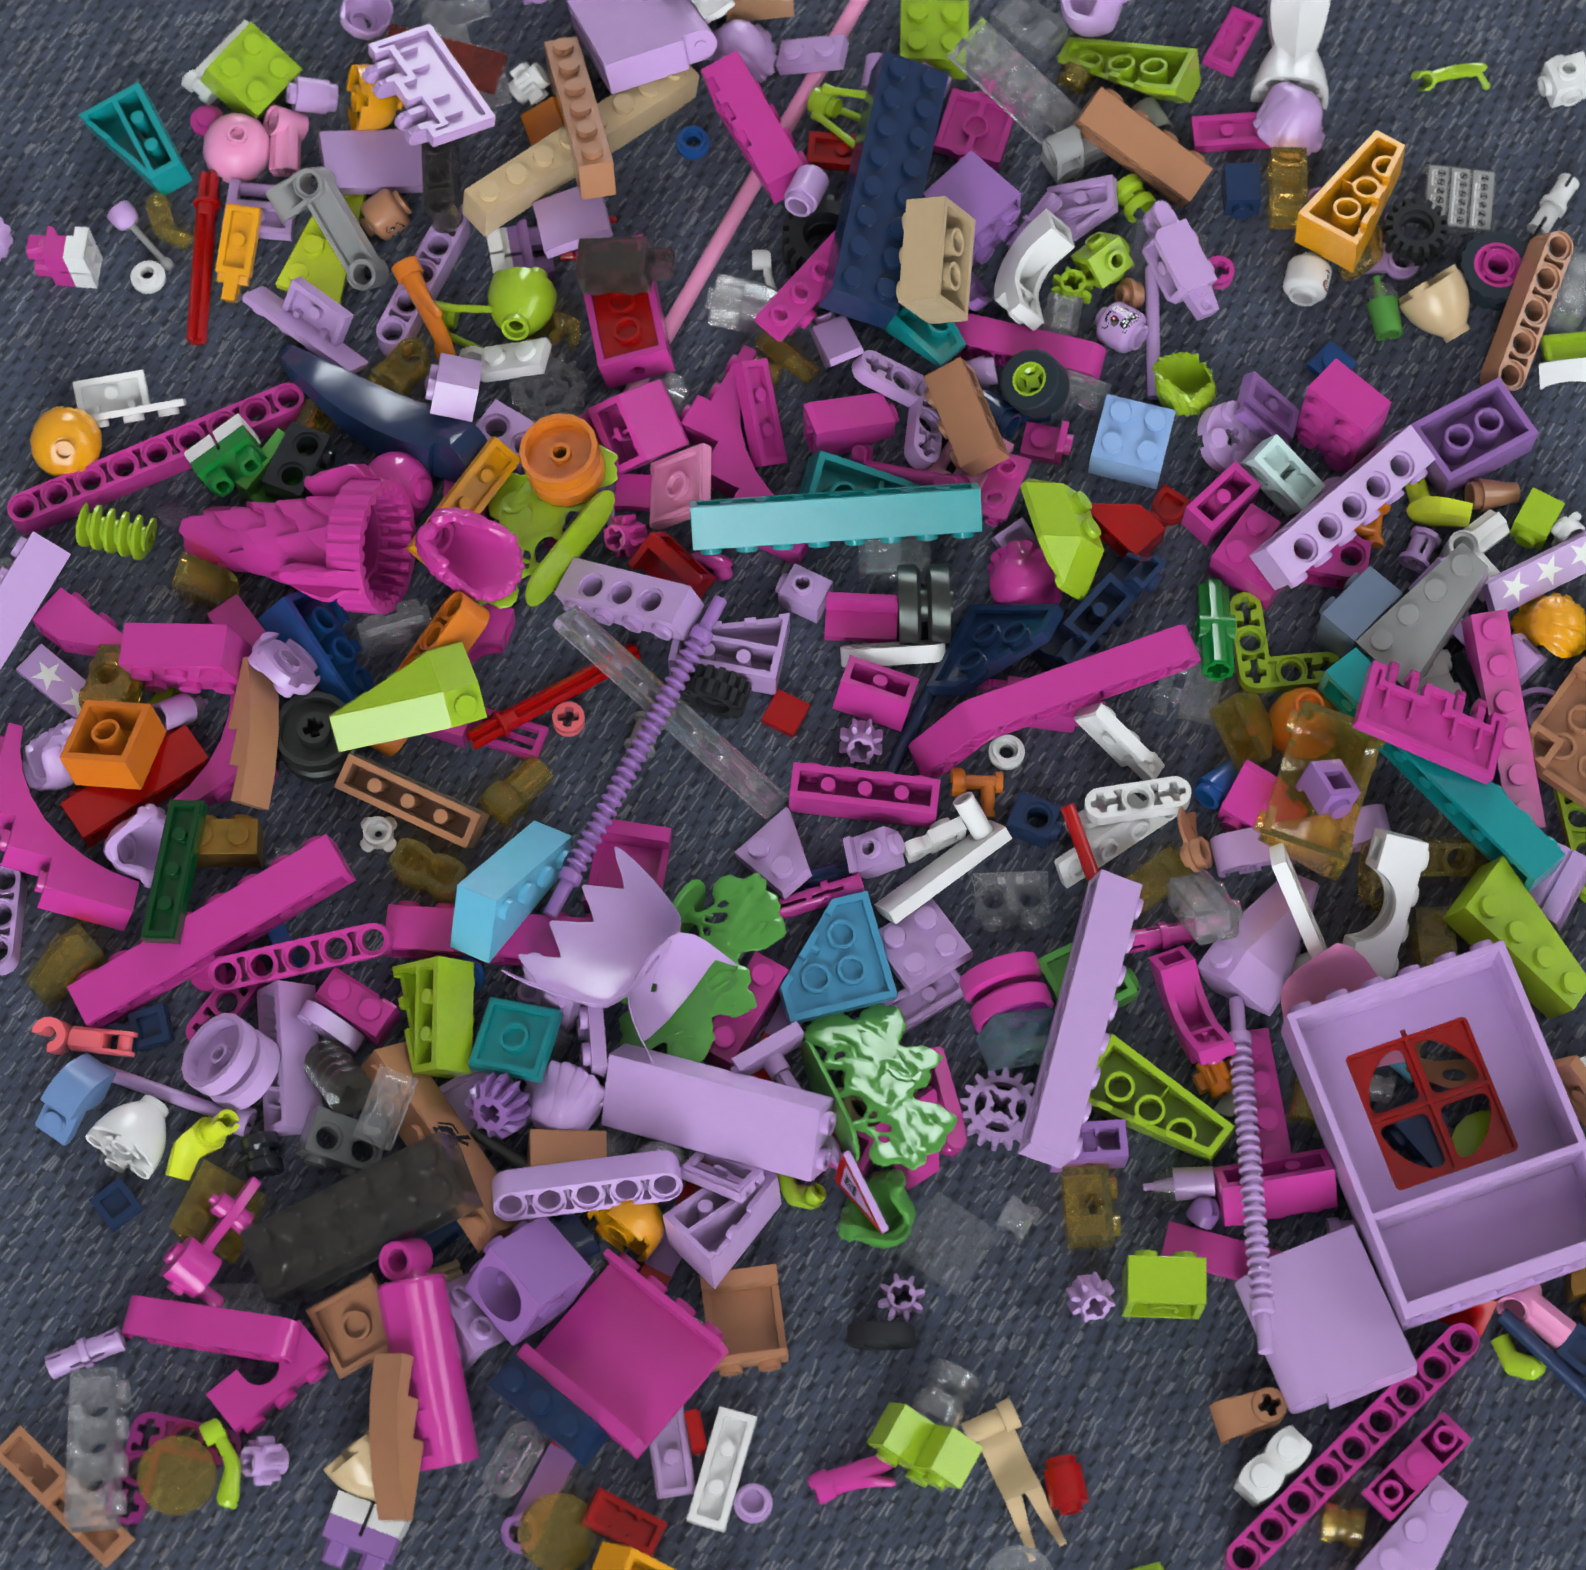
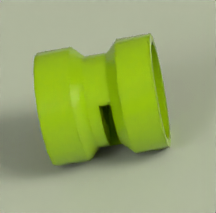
M1137 174L1127 175L1117 182L1118 205L1123 207V214L1130 223L1137 220L1133 213L1138 208H1141L1146 213L1157 202L1150 192L1143 189V182Z

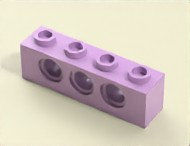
M579 558L572 559L554 593L563 603V609L576 618L587 616L594 618L604 625L619 624L632 632L640 633L641 630L650 632L666 641H669L671 638L686 641L704 607V603L689 585Z

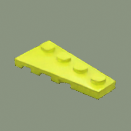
M366 194L342 195L360 224L359 220L362 216L361 204L365 201ZM312 215L276 281V287L288 292L292 280L301 276L341 305L344 287L347 282V272Z

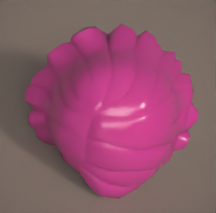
M1033 540L1010 541L1006 547L999 548L996 552L992 553L990 556L992 563L988 564L987 569L989 571L990 592L994 604H1058L1061 602L1062 590L1057 587L1054 571L1048 565L1041 546H1037Z

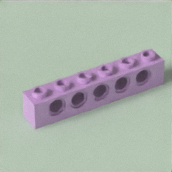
M1412 425L1392 433L1251 553L1249 557L1274 590L1287 585L1291 589L1298 586L1308 577L1305 571L1312 565L1317 568L1333 556L1330 550L1334 546L1338 545L1341 547L1357 535L1354 531L1355 528L1360 524L1366 526L1374 521L1381 514L1378 509L1384 503L1388 506L1402 497L1405 493L1402 488L1406 484L1410 483V485H1413L1428 474L1426 467L1436 458ZM1391 464L1393 465V467H1394V469H1395V474L1393 473V471H1392V469H1391ZM1367 484L1371 488L1372 495L1367 490ZM1342 505L1347 508L1348 516L1343 511ZM1318 525L1322 527L1324 537L1320 534ZM1294 545L1298 548L1300 557L1295 554Z

